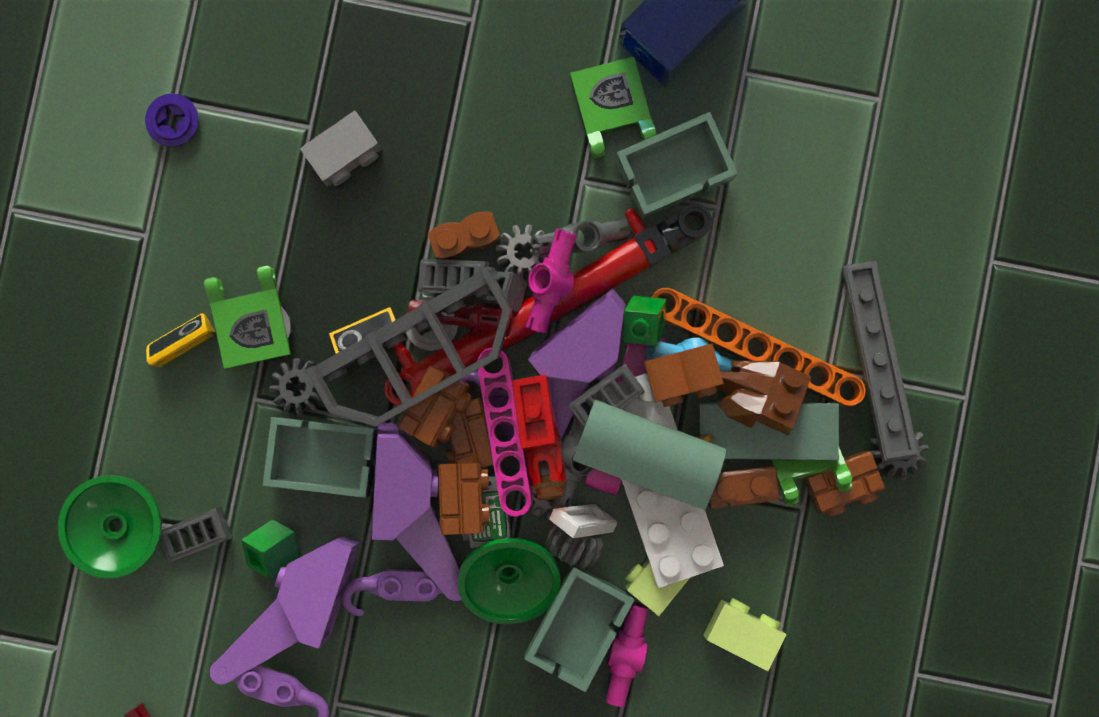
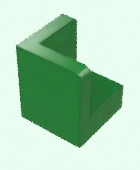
M275 520L267 522L241 540L247 566L268 579L279 573L281 567L286 568L288 563L299 558L295 531Z

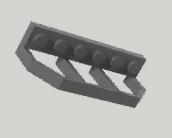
M484 267L479 273L430 301L421 303L419 307L375 332L365 335V338L323 362L307 368L305 371L328 412L372 426H378L498 359L513 309L497 283L500 277L495 268ZM492 291L502 309V314L491 354L465 368L436 315L443 311L446 312L447 316L466 306L463 302L466 298L475 294L478 299ZM431 326L457 373L411 398L383 346L386 344L388 349L393 348L406 340L404 336L406 332L416 328L417 332H420ZM377 357L402 402L401 405L379 417L337 405L324 379L328 378L329 382H332L347 374L348 371L345 367L355 361L360 366Z

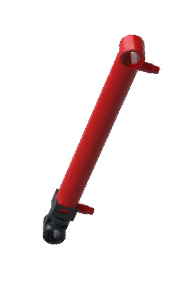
M691 204L677 214L649 228H646L642 219L633 208L627 210L625 216L635 234L634 238L572 273L574 278L573 289L567 297L560 298L559 304L554 306L549 325L642 271L664 261L671 254L694 241L700 240L707 234L712 225V217L709 210L700 204ZM689 215L699 217L702 222V228L698 231L688 229L685 224V218ZM532 296L522 302L519 312H513L512 329L509 336H505L502 351L537 332L526 327L535 300ZM493 318L490 321H497L498 319ZM482 330L481 333H474L470 331L451 342L465 368L477 362L479 355L485 349L493 347L496 332ZM402 343L393 347L395 356L403 368L398 374L401 380H407L411 384V398H413L429 366L439 367L451 375L457 373L443 347L416 363ZM387 379L384 390L386 397L391 403L399 406L402 402L396 396L395 389L390 380Z

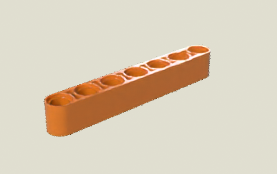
M661 288L651 297L668 296L672 300L673 309L671 312L666 313V324L693 337L706 339L709 344L712 343L714 347L744 361L778 362L779 356L782 353H787L793 359V369L809 375L812 368H819L824 376L823 382L816 386L810 381L807 391L825 400L838 403L839 406H852L860 403L865 396V385L858 377L676 290ZM697 310L702 314L703 324L701 327L695 328L688 324L686 320L688 311ZM726 324L732 328L733 338L730 342H723L718 338L717 329L719 325ZM753 338L758 339L763 344V353L759 357L751 355L748 351V342ZM844 382L850 383L854 390L853 396L849 400H845L840 395V386Z

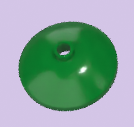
M116 475L92 478L75 488L65 500L58 519L59 541L67 558L81 571L99 578H118L140 569L155 553L162 533L161 513L151 493L140 483L130 478ZM115 519H119L122 523L120 531H116L113 528V521Z
M518 538L497 539L479 546L466 557L458 574V591L464 605L479 618L497 624H518L540 616L550 608L561 585L559 567L553 556L542 546Z

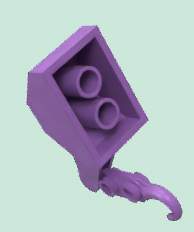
M614 288L535 347L528 359L540 375H547L549 377L553 411L557 414L560 439L574 414L568 405L583 395L588 383L596 377L602 381L617 369L615 365L618 363L625 302ZM478 371L460 379L466 383L474 382L481 389ZM504 389L495 390L491 395V403L496 408L505 406L509 400L508 392ZM506 422L500 424L499 427L511 440L514 436L512 424Z
M382 423L378 425L372 540H394L396 538L423 570L387 569L378 574L354 578L348 582L342 590V605L347 612L355 616L364 615V611L353 606L351 602V597L356 591H369L383 599L394 601H430L441 593L445 594L450 600H461L458 591L460 566L447 536L441 535L440 520L430 500V497H437V468H431L430 457L407 432L397 427L398 423Z
M341 536L288 563L286 568L281 567L275 582V587L280 588L277 599L210 667L211 679L217 684H226L234 681L243 694L281 707L308 705L317 710L318 717H329L328 704L323 697L311 692L294 676L259 664L298 641L319 649L330 638L342 602V590L349 581L361 542Z

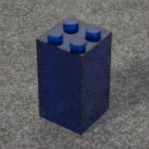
M644 0L621 24L618 43L666 88L741 12L749 0Z

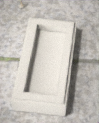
M596 504L553 509L549 520L572 538L612 533L618 523L616 519Z

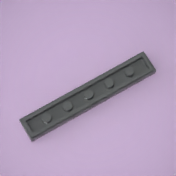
M871 261L845 265L841 270L882 463L917 458L919 453L877 262Z

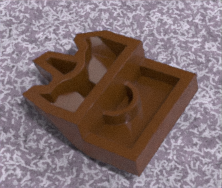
M733 361L731 363L732 372L720 371L724 384L716 387L729 396L719 400L717 405L728 418L750 428L757 421L785 435L790 434L795 425L811 376L780 362Z

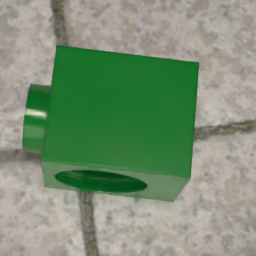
M632 296L624 310V343L657 346L665 332L666 299Z

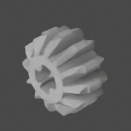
M517 225L513 226L514 238L507 233L501 235L508 246L496 245V251L507 255L499 257L497 263L498 265L510 263L504 272H513L516 269L517 275L523 278V272L528 271L529 275L532 268L541 263L540 260L543 261L544 257L548 258L549 254L535 257L532 252V248L542 246V244L531 245L532 225H526L525 234L521 235L519 227ZM539 230L535 235H542L544 232ZM528 246L531 248L530 255L532 258L529 260L525 257L521 260L516 258L519 256L518 251H516L517 248L525 249Z

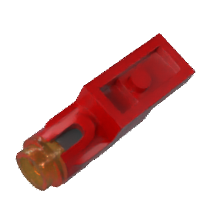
M547 375L512 380L521 449L526 452L532 491L536 492L537 500H551L564 497L567 479L557 414L553 411L549 377Z

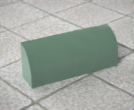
M595 400L576 448L573 461L706 510L723 466L726 449Z
M702 402L700 404V436L711 433L713 437L711 443L726 449L725 459L839 460V404L802 403L793 430L789 435H785L757 421L750 428L728 418L717 405V402Z

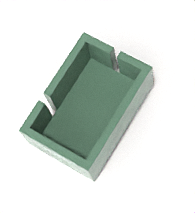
M710 112L617 152L615 162L626 186L633 185L630 195L642 220L699 196L703 189L706 193L731 182L738 174Z
M271 417L262 486L366 498L371 495L374 466L368 465V460L375 459L377 429Z
M572 565L560 586L558 594L531 640L524 659L551 674L555 669V662L560 665L558 678L586 692L617 634L615 628L609 624L613 620L614 625L621 626L634 602L633 596L591 572Z

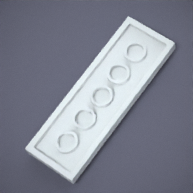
M647 374L635 377L645 390V393L622 410L677 430L670 407H663L662 401L654 403ZM624 381L617 383L626 396L632 393ZM610 386L603 388L615 405L620 402V399ZM598 393L593 395L594 400L604 403ZM621 479L658 588L724 566L705 510Z

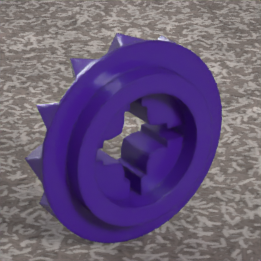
M165 94L156 98L148 107L145 115V125L149 135L159 144L169 148L171 146H183L189 139L194 138V133L197 127L200 126L197 109L189 99L179 94ZM168 109L176 117L182 116L181 120L177 122L178 132L169 125L164 126L165 122L169 121Z

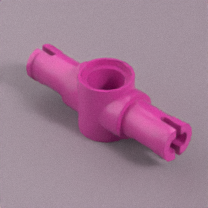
M556 228L548 258L544 257L543 263L537 264L532 268L528 281L529 287L533 291L532 297L535 300L526 323L527 328L547 333L554 306L559 304L560 298L567 297L571 293L574 278L571 271H569L570 265L568 262L577 238L576 234Z
M633 602L626 615L623 630H619L618 636H615L610 646L607 665L610 666L609 671L612 675L606 702L614 706L625 707L632 678L636 677L637 672L641 673L644 665L647 643H644L643 630L648 612V607L644 604Z

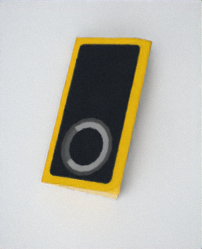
M391 307L329 333L335 353L337 354L365 338V335L375 332L396 320Z
M202 313L150 343L146 348L148 364L162 367L213 337L216 332L207 316Z

